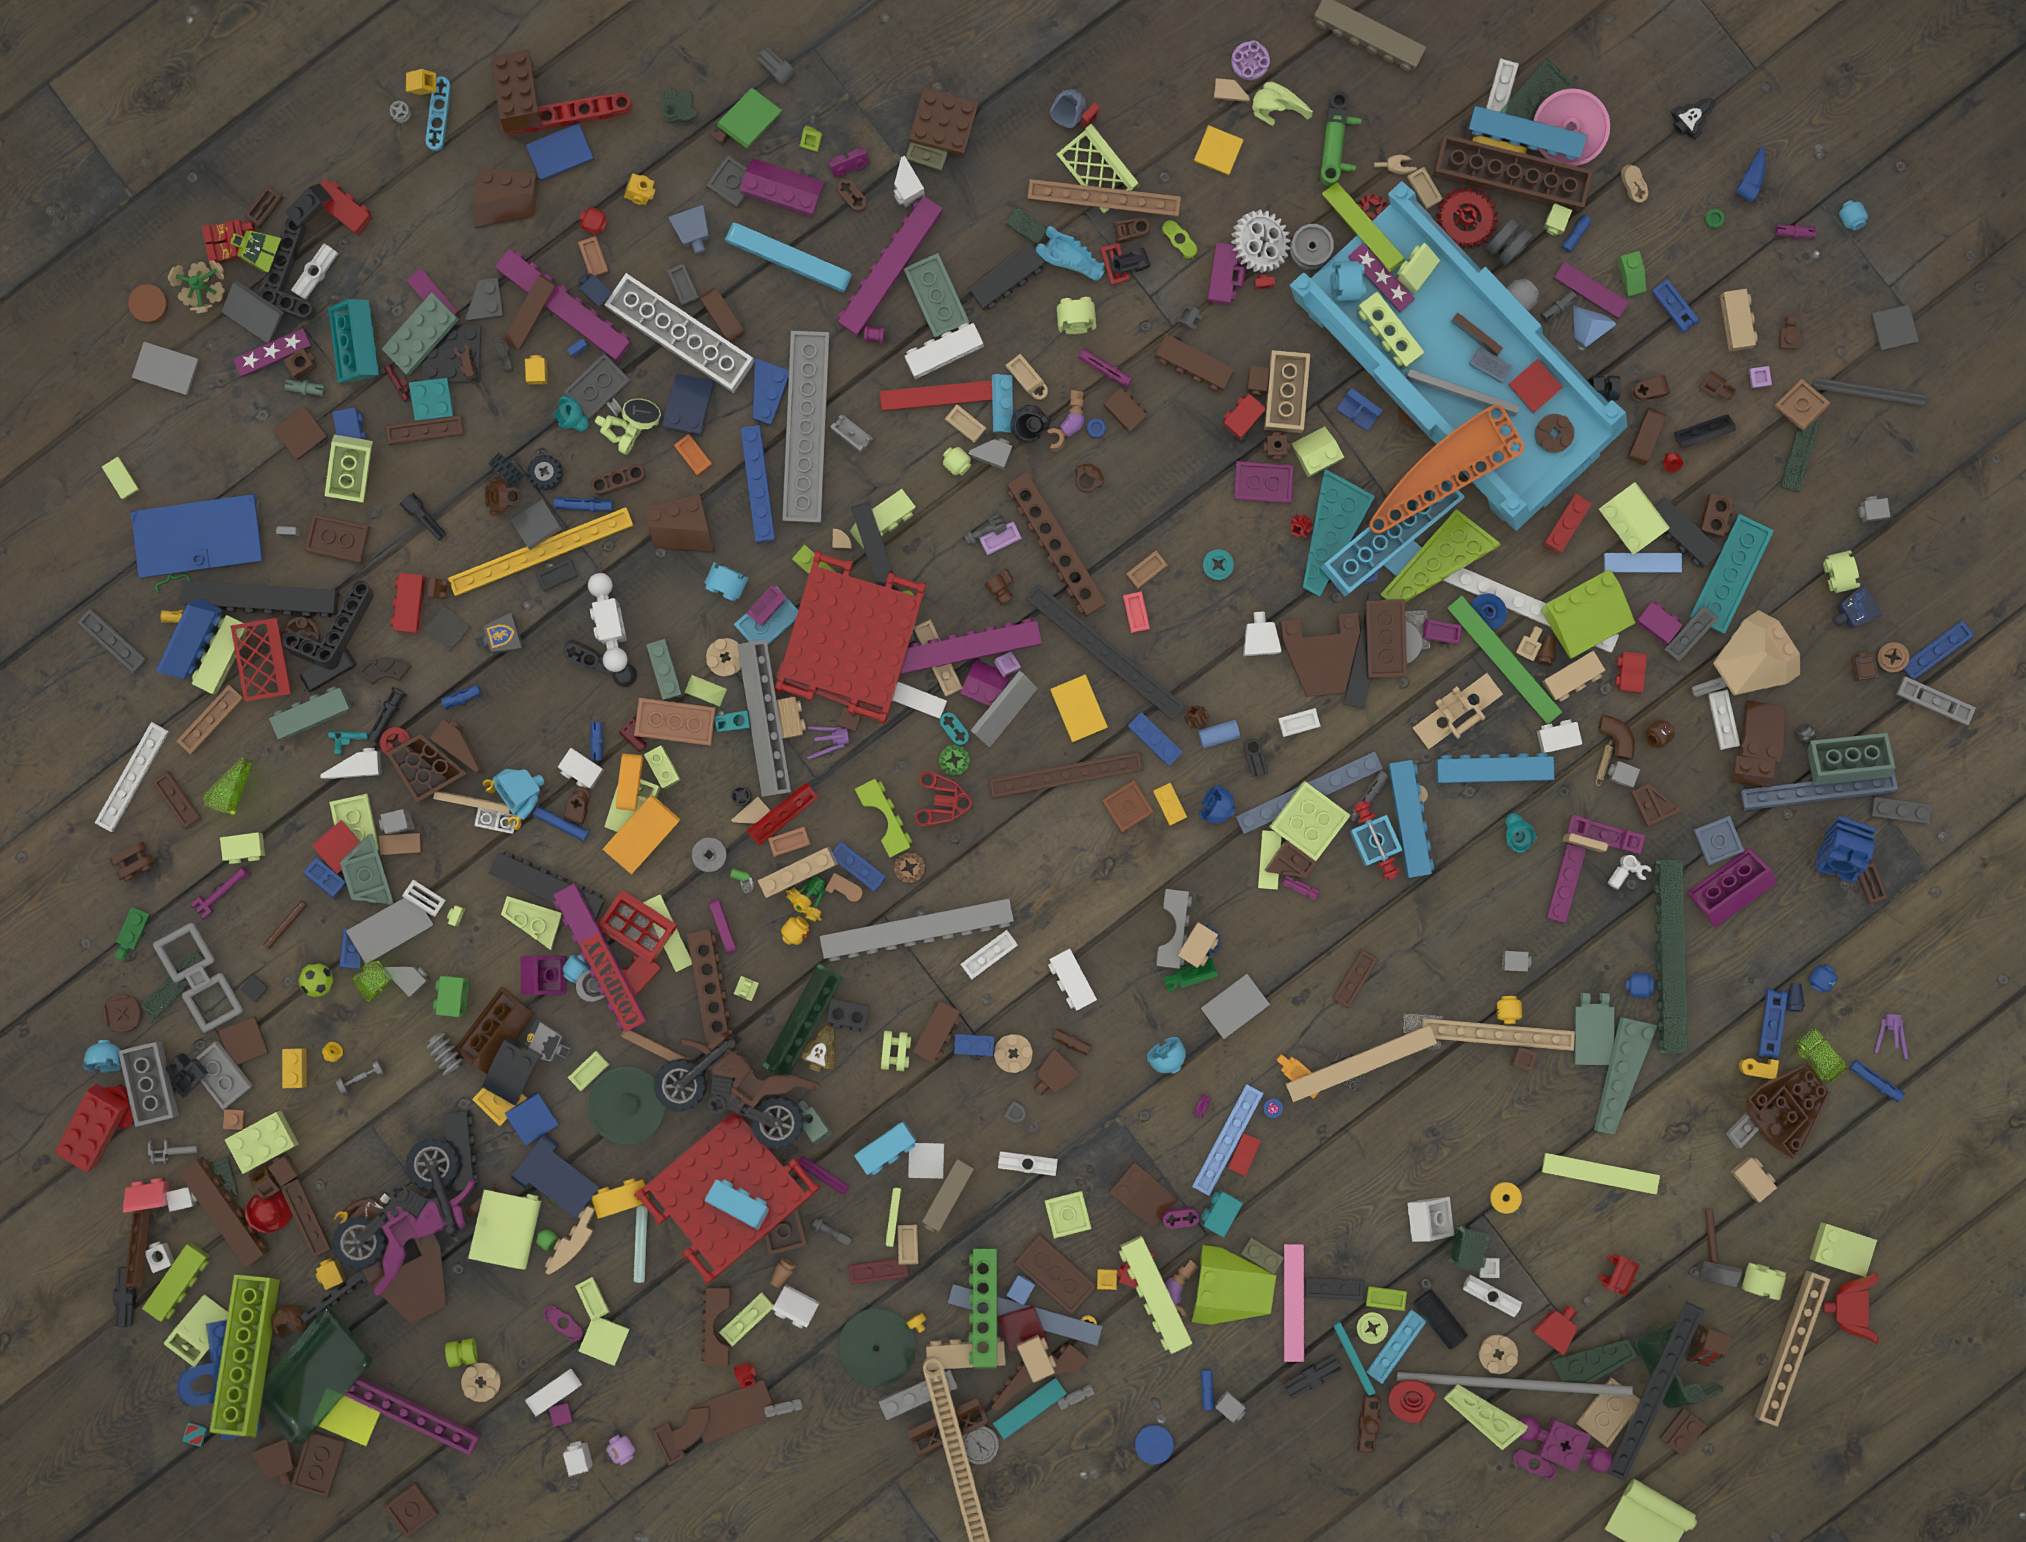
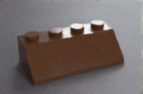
M501 986L455 1049L473 1067L488 1074L503 1041L509 1036L515 1039L527 1022L530 1021L534 1012Z

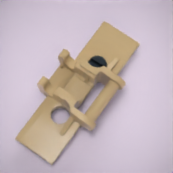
M1486 673L1460 692V689L1456 686L1452 689L1451 693L1442 699H1438L1435 702L1438 709L1414 726L1413 729L1428 749L1450 733H1453L1458 739L1463 732L1475 723L1485 719L1481 710L1502 696L1503 693L1488 673ZM1473 709L1476 714L1455 729L1452 723L1464 713ZM1444 717L1447 719L1448 724L1445 728L1437 726L1438 718Z

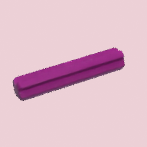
M802 1156L799 1159V1165L804 1170L844 1195L849 1189V1185L806 1157Z

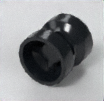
M738 786L732 790L731 799L735 804L745 806L751 801L752 794L746 787Z

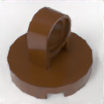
M500 477L488 479L490 485L485 487V505L490 507V515H503L506 505H516L521 501L522 495L517 488H506L504 481ZM510 491H514L516 494V498L512 502L508 499Z

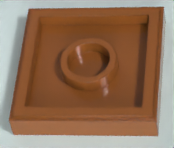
M1134 780L1101 800L1121 833L1154 813Z

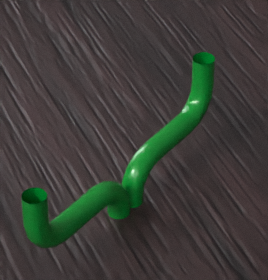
M172 574L167 575L166 580L158 582L156 584V593H159L158 586L167 583L170 580V577L172 579H178L185 576L187 577L188 581H191V579L188 574H181L178 576H173Z

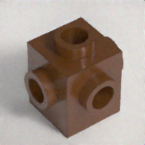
M1281 432L1271 433V436H1267L1266 441H1263V453H1266V458H1271L1273 461L1283 460V458H1286L1287 452L1291 451L1290 440H1287V435H1282ZM1274 443H1280L1281 447L1276 448Z

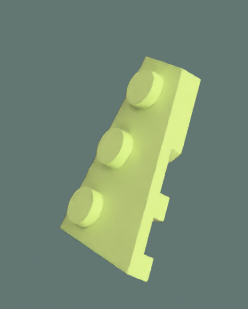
M507 896L501 915L552 950L563 913Z

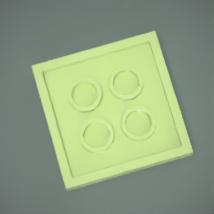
M1303 781L1269 827L1316 861L1351 815L1306 781Z

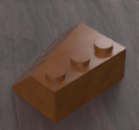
M479 167L474 199L475 228L489 224H498L508 220L513 221L533 217L539 182L536 173Z

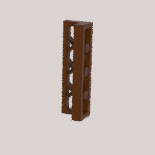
M978 1398L955 1408L958 1422L965 1423L964 1429L961 1431L962 1436L989 1424V1420ZM980 1411L983 1421L978 1423L970 1422L972 1415ZM936 1418L907 1431L919 1457L943 1446L942 1440L935 1439L937 1432L940 1431ZM923 1438L929 1439L928 1447L921 1450L917 1441Z

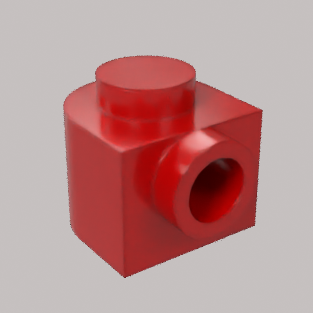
M747 1362L734 1367L735 1377L741 1390L756 1385L755 1376H757V1371L754 1364L750 1365Z

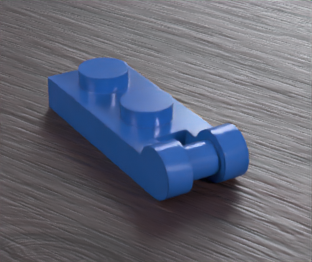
M1668 279L1651 291L1675 322L1680 332L1684 334L1691 325L1695 326L1699 323L1697 316ZM1684 314L1688 318L1685 321L1681 319V316H1683Z

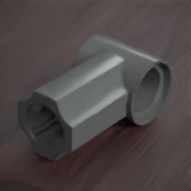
M768 47L757 58V61L771 73V76L781 86L796 73L789 63L785 60L782 61Z

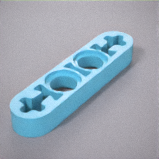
M443 76L436 78V92L431 93L426 133V144L430 150L435 152L440 151L444 147L451 95V84ZM442 82H444V84L446 85V87H443L442 94L446 95V97L440 95V88L438 87V85H441ZM443 100L445 106L442 109H436L435 102ZM438 118L441 119L442 126L434 128L432 126L433 121ZM431 131L437 133V140L440 143H436V146H433L431 143L435 139V134L431 133Z

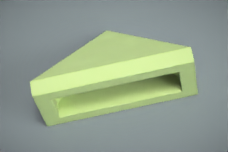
M691 675L684 693L720 707L727 689Z

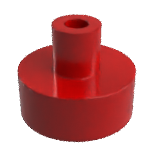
M1669 452L1665 455L1663 466L1667 472H1676L1682 468L1683 460L1679 454Z

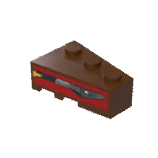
M1698 1324L1692 1337L1687 1361L1708 1367L1711 1366V1363H1716V1359L1720 1360L1727 1356L1732 1336L1719 1329Z

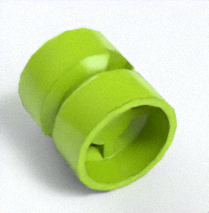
M474 1338L462 1340L461 1343L453 1341L445 1344V1354L449 1368L461 1366L463 1362L466 1365L478 1362L477 1346Z

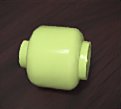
M950 447L943 454L945 457L943 465L953 475H963L971 467V457L960 447L954 449Z

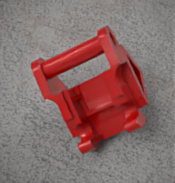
M1616 1253L1613 1256L1608 1254L1606 1259L1615 1264L1616 1268L1612 1277L1599 1273L1597 1279L1602 1281L1601 1285L1626 1296L1632 1282H1636L1634 1277L1640 1264Z

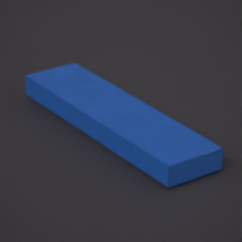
M1962 620L1912 656L1906 668L1902 670L1908 678L1915 680L1972 638L1974 634Z

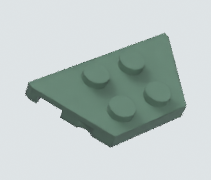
M368 834L339 862L350 898L352 900L392 905L394 904L373 834Z

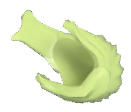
M1266 82L1264 88L1259 90L1253 99L1252 109L1255 116L1271 126L1275 124V120L1268 114L1273 110L1283 111L1285 109H1292L1302 114L1306 119L1312 117L1313 111L1287 88L1274 82Z

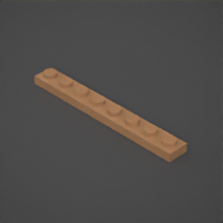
M1030 179L1028 199L1178 217L1181 205V197L1033 179Z

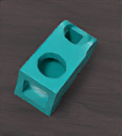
M748 711L715 717L717 733L751 729Z

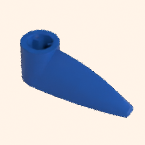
M1763 147L1755 155L1735 190V193L1750 202L1755 199L1760 191L1765 173L1766 155Z

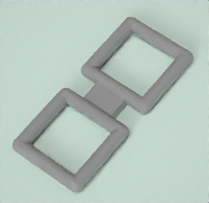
M189 923L153 943L155 951L173 982L177 983L186 978L190 984L191 989L183 992L182 998L203 1033H207L243 1013V1008L222 973H218L210 978L207 974L205 967L214 963L215 959L194 923ZM190 932L205 959L177 973L163 946ZM219 982L234 1009L206 1024L192 996Z

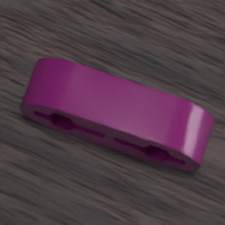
M1191 1207L1167 1210L1162 1215V1222L1169 1229L1192 1227L1199 1221L1198 1212ZM1190 1212L1195 1216L1191 1219L1192 1221H1189L1187 1218L1182 1219V1217H1187ZM1170 1215H1172L1174 1218H1179L1174 1219L1172 1224H1170L1169 1221L1166 1220L1169 1219Z

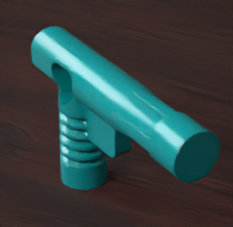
M329 731L328 735L329 738L335 739L334 754H342V745H350V739L368 740V732ZM336 734H341V737L338 739Z

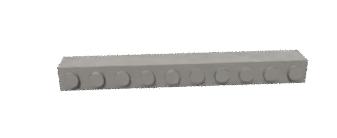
M1005 899L820 936L824 959L828 958L829 962L840 960L842 955H847L848 958L859 956V952L866 951L867 954L877 953L878 948L885 947L886 951L897 949V944L902 943L907 947L916 945L918 940H923L924 943L935 941L934 937L942 936V939L953 938V933L961 932V936L973 934L972 930L980 928V932L992 930L991 926L999 925V928L1011 926L1010 922H1014L1010 900Z

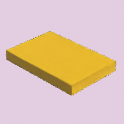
M1086 674L1050 689L1072 742L1108 728Z

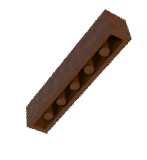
M204 1157L196 1159L178 1172V1174L246 1268L269 1252L268 1244L263 1238H260L256 1230L249 1226L245 1217V1211L236 1204L233 1194L223 1186L220 1176L216 1175L211 1169V1163L204 1159Z

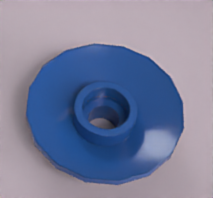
M1484 593L1473 600L1471 606L1492 630L1499 628L1505 623L1507 608L1498 596Z

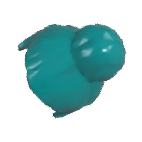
M563 395L558 402L560 408L556 410L552 417L558 420L559 427L563 429L573 428L576 431H585L589 421L583 415L578 401L571 396Z
M1511 813L1507 816L1505 821L1507 826L1506 843L1511 850L1519 854L1525 852L1531 846V842H1534L1538 837L1532 825L1523 821L1522 816L1517 813Z

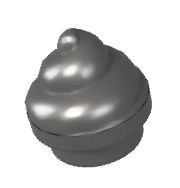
M1809 723L1801 725L1796 730L1800 741L1809 743L1815 740L1816 729Z

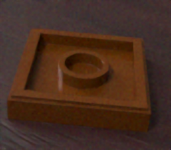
M304 406L273 429L296 460H299L328 438Z
M256 1017L218 1031L226 1052L237 1065L269 1053Z
M414 1483L384 1506L406 1538L439 1514L417 1483Z

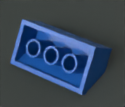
M204 599L187 604L156 671L182 679L193 676L197 670L196 664L198 659L202 658L205 653L204 647L213 636L212 630L221 620L219 615L222 609Z

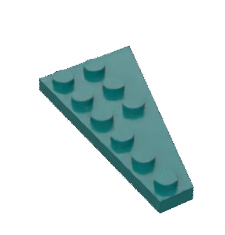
M1324 469L1303 582V589L1320 597L1330 579L1320 567L1350 543L1375 498L1374 495Z

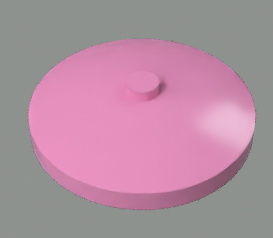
M1572 88L1553 93L1542 102L1534 117V121L1587 134L1581 158L1576 157V160L1564 158L1565 154L1559 152L1557 155L1548 154L1546 149L1539 147V151L1548 160L1572 166L1585 164L1593 160L1603 150L1609 138L1610 119L1608 112L1596 96L1585 90Z

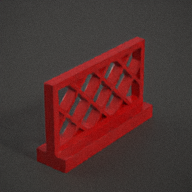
M278 618L231 625L244 702L292 694ZM266 624L268 632L262 638L254 630L258 625ZM249 626H254L252 630L247 628ZM237 628H245L250 632L244 641L237 637ZM251 634L261 639L255 649L246 644ZM263 641L270 645L271 648L267 657L257 651ZM244 645L253 650L248 660L240 656V650ZM255 653L265 659L259 668L249 662ZM271 654H272V659H273V661H271L270 659H268ZM241 659H242L243 661H245V664L243 665V667H242ZM266 661L274 665L275 670L270 676L260 670ZM247 664L257 670L251 679L243 673V669ZM258 672L268 677L262 687L253 681ZM270 679L277 683L279 692L270 693L264 689ZM250 683L260 688L256 696L248 697L247 688ZM262 691H264V692L267 693V694L260 695V693H261Z

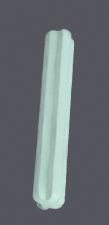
M644 1205L637 1206L634 1282L642 1283L645 1280L648 1209Z

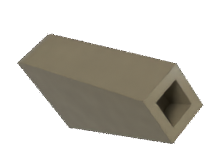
M957 1158L922 1220L925 1223L924 1227L932 1232L935 1230L940 1231L972 1174L973 1166Z

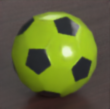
M321 963L309 964L299 974V986L308 996H324L333 986V974L326 965Z

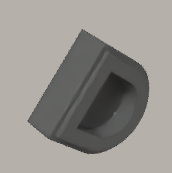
M1013 1100L1003 1117L1013 1123H1020L1026 1117V1110L1023 1105Z

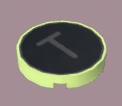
M632 399L624 404L622 416L625 421L630 422L629 425L632 427L650 429L652 426L658 425L661 412L656 404L651 401Z

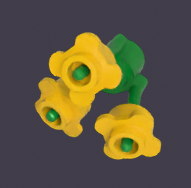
M813 876L811 881L807 880L799 890L794 887L791 890H786L788 902L793 904L796 911L804 913L805 919L809 922L822 921L820 918L821 911L817 909L825 893L823 889L826 883L822 879ZM804 890L808 892L805 896L801 895ZM811 895H818L814 903V906L809 907L811 905L809 897Z

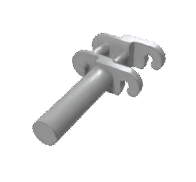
M168 1139L164 1140V1150L155 1151L153 1146H151L152 1140H148V1155H151L150 1162L152 1165H155V1162L167 1164V1161H169L167 1154L198 1153V1146L169 1147L167 1144L169 1142ZM163 1153V1157L155 1158V1154Z

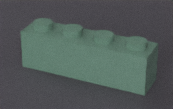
M337 686L329 688L324 695H313L308 698V702L303 704L302 702H297L291 705V709L287 711L282 709L273 713L274 716L269 718L278 740L283 741L353 710L344 689L337 688Z

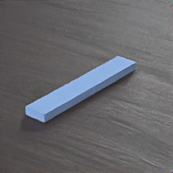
M1247 1084L1245 1085L1192 1185L1193 1188L1210 1196L1264 1093Z

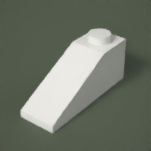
M365 748L363 752L354 754L320 774L321 779L382 775L381 752L375 751V748Z

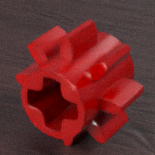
M1296 514L1289 523L1291 526L1290 532L1297 536V538L1301 535L1306 538L1314 529L1312 519L1305 514L1301 517Z

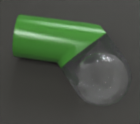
M733 868L730 877L740 881L743 892L750 893L754 888L750 874Z

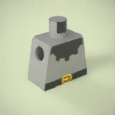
M539 1019L535 1020L524 1044L542 1054L541 1059L553 1061L556 1055L566 1059L571 1049L561 1044L564 1038L561 1033Z

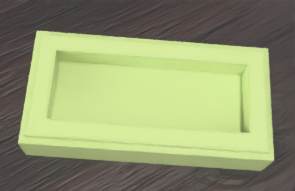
M119 457L102 466L121 499L124 500L140 490Z
M595 1051L568 1078L582 1091L610 1064L598 1051Z
M594 1277L575 1286L591 1321L610 1312Z

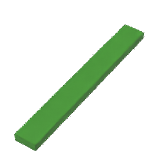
M1463 595L1448 607V610L1547 724L1563 712Z

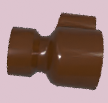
M1007 569L984 584L990 594L997 596L1000 605L1013 597L1011 592L1006 590V586L1013 579Z

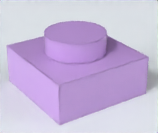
M1769 366L1748 370L1751 389L1772 385Z
M1012 652L994 660L1003 677L1017 672L1021 668Z

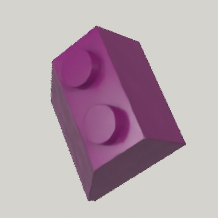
M975 660L960 695L990 707L1006 688L1011 675L1003 677L998 669Z
M521 956V995L566 994V978L562 969L566 963V956Z

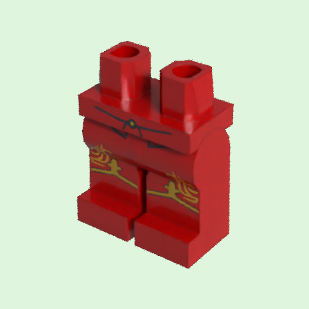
M234 220L218 225L201 226L204 241L207 244L205 246L208 261L214 260L216 263L222 264L241 259L237 256L239 247L232 245L231 239L234 234L244 237L246 231L255 232L254 223Z

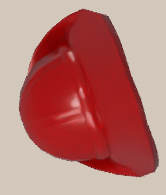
M280 1188L278 1192L265 1200H262L256 1193L249 1200L245 1208V1217L249 1226L262 1233H273L286 1226L293 1215Z

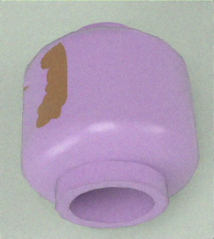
M618 1434L609 1440L610 1445L607 1446L606 1451L615 1464L620 1463V1465H623L634 1458L635 1448L627 1436L620 1437Z

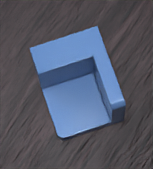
M1018 1274L1008 1290L1007 1296L1024 1305L1035 1283Z

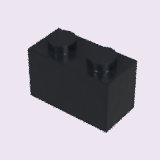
M321 184L308 187L285 212L297 226L310 222L332 197Z

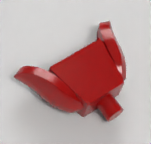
M1877 1272L1844 1283L1839 1287L1838 1292L1834 1293V1302L1823 1301L1822 1306L1823 1313H1834V1321L1838 1322L1839 1328L1845 1333L1870 1340L1875 1344L1878 1343L1879 1337L1875 1332L1868 1329L1869 1290L1867 1288L1873 1286L1879 1280Z

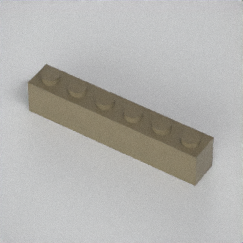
M1322 0L1313 18L1318 27L1332 30L1334 35L1349 39V42L1353 45L1365 47L1371 54L1375 55L1377 53L1383 56V59L1389 63L1395 62L1399 64L1400 68L1407 72H1410V70L1415 71L1426 49L1424 45L1335 0Z

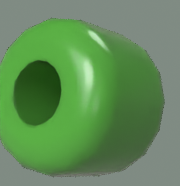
M546 1229L538 1233L536 1240L537 1245L544 1251H549L556 1245L558 1236L550 1229Z

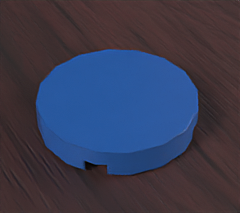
M1157 1424L1142 1428L1135 1439V1450L1138 1456L1149 1464H1160L1166 1461L1174 1448L1170 1432Z

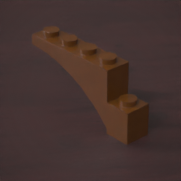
M1070 1342L1067 1346L1065 1344L1061 1346L1057 1352L1059 1354L1058 1357L1046 1349L1048 1357L1052 1356L1056 1363V1367H1054L1055 1373L1049 1376L1067 1372L1077 1374L1088 1360V1356ZM1021 1360L1015 1368L1016 1374L1006 1379L1003 1384L1005 1388L1002 1392L997 1391L991 1399L993 1402L991 1407L997 1412L1017 1392L1033 1383L1024 1361Z

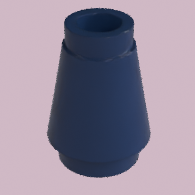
M1790 984L1786 1003L1787 1011L1803 1012L1805 1002L1802 984Z

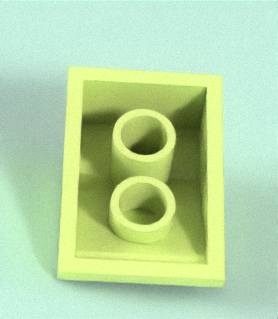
M1821 1222L1809 1259L1866 1277L1877 1240Z

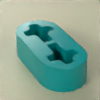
M953 713L943 714L940 718V724L955 744H966L969 734ZM946 716L954 719L952 720L955 726L953 729L950 725L945 726L943 724ZM957 729L960 733L964 732L966 734L964 735L965 740L957 741L955 739L957 735L954 730Z

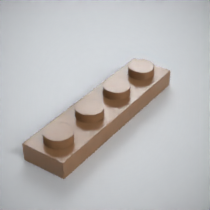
M228 685L176 742L189 754H193L239 705L244 697L231 685Z

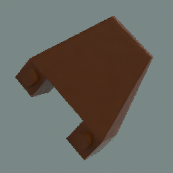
M1358 613L1338 615V634L1303 638L1301 619L1283 620L1280 622L1281 642L1307 697L1345 693L1360 634Z
M434 1234L425 1238H412L420 1255L402 1264L395 1281L393 1280L381 1295L410 1324L446 1307L441 1251ZM380 1260L372 1267L362 1269L367 1282L374 1289L385 1276L384 1267Z

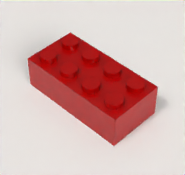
M95 1084L83 1096L54 1153L88 1173L98 1165L129 1103L102 1086Z

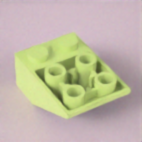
M640 779L636 811L651 794L657 798L661 787ZM618 786L605 823L606 828L616 832L636 812L616 809Z
M204 1294L164 1342V1345L192 1366L200 1365L210 1352L206 1323L227 1319L228 1311Z

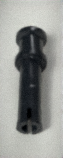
M393 686L389 698L383 703L384 708L367 737V739L377 744L395 712L399 711V705L403 698L408 695Z

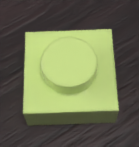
M460 906L451 908L447 919H449L448 924L459 926L465 908Z

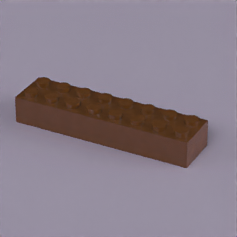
M1444 134L1440 143L1433 177L1551 206L1555 203L1581 213L1585 207L1593 170Z

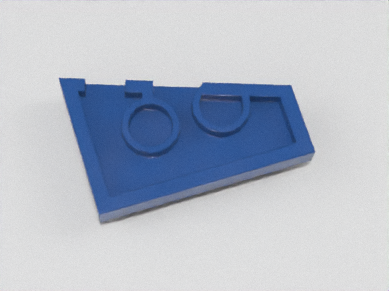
M756 358L754 368L753 419L772 426L789 380V370Z

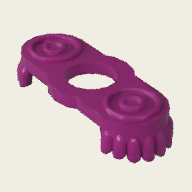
M553 1305L543 1310L544 1320H548L557 1331L569 1337V1341L580 1340L583 1330L573 1321L569 1314L562 1312ZM565 1317L568 1319L569 1325L567 1328L559 1327L558 1320Z
M1524 1449L1515 1451L1513 1460L1517 1466L1520 1465L1526 1468L1528 1472L1544 1477L1545 1480H1551L1553 1477H1556L1557 1469L1554 1464ZM1533 1458L1539 1460L1540 1465L1537 1469L1529 1467V1461Z

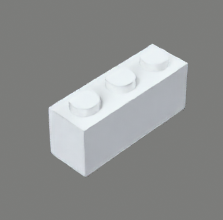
M1070 948L1049 959L1051 963L1048 966L1053 975L1057 973L1060 979L1057 983L1062 992L1066 990L1069 996L1066 1000L1071 1009L1075 1007L1077 1011L1097 1000Z

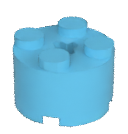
M1358 261L1334 262L1332 264V268H1335V271L1330 275L1332 295H1336L1334 301L1359 300L1361 295L1366 292L1365 283H1362L1364 264H1359Z
M713 562L704 583L707 590L714 593L723 592V597L736 601V598L740 599L749 578L744 576L742 579L743 574Z

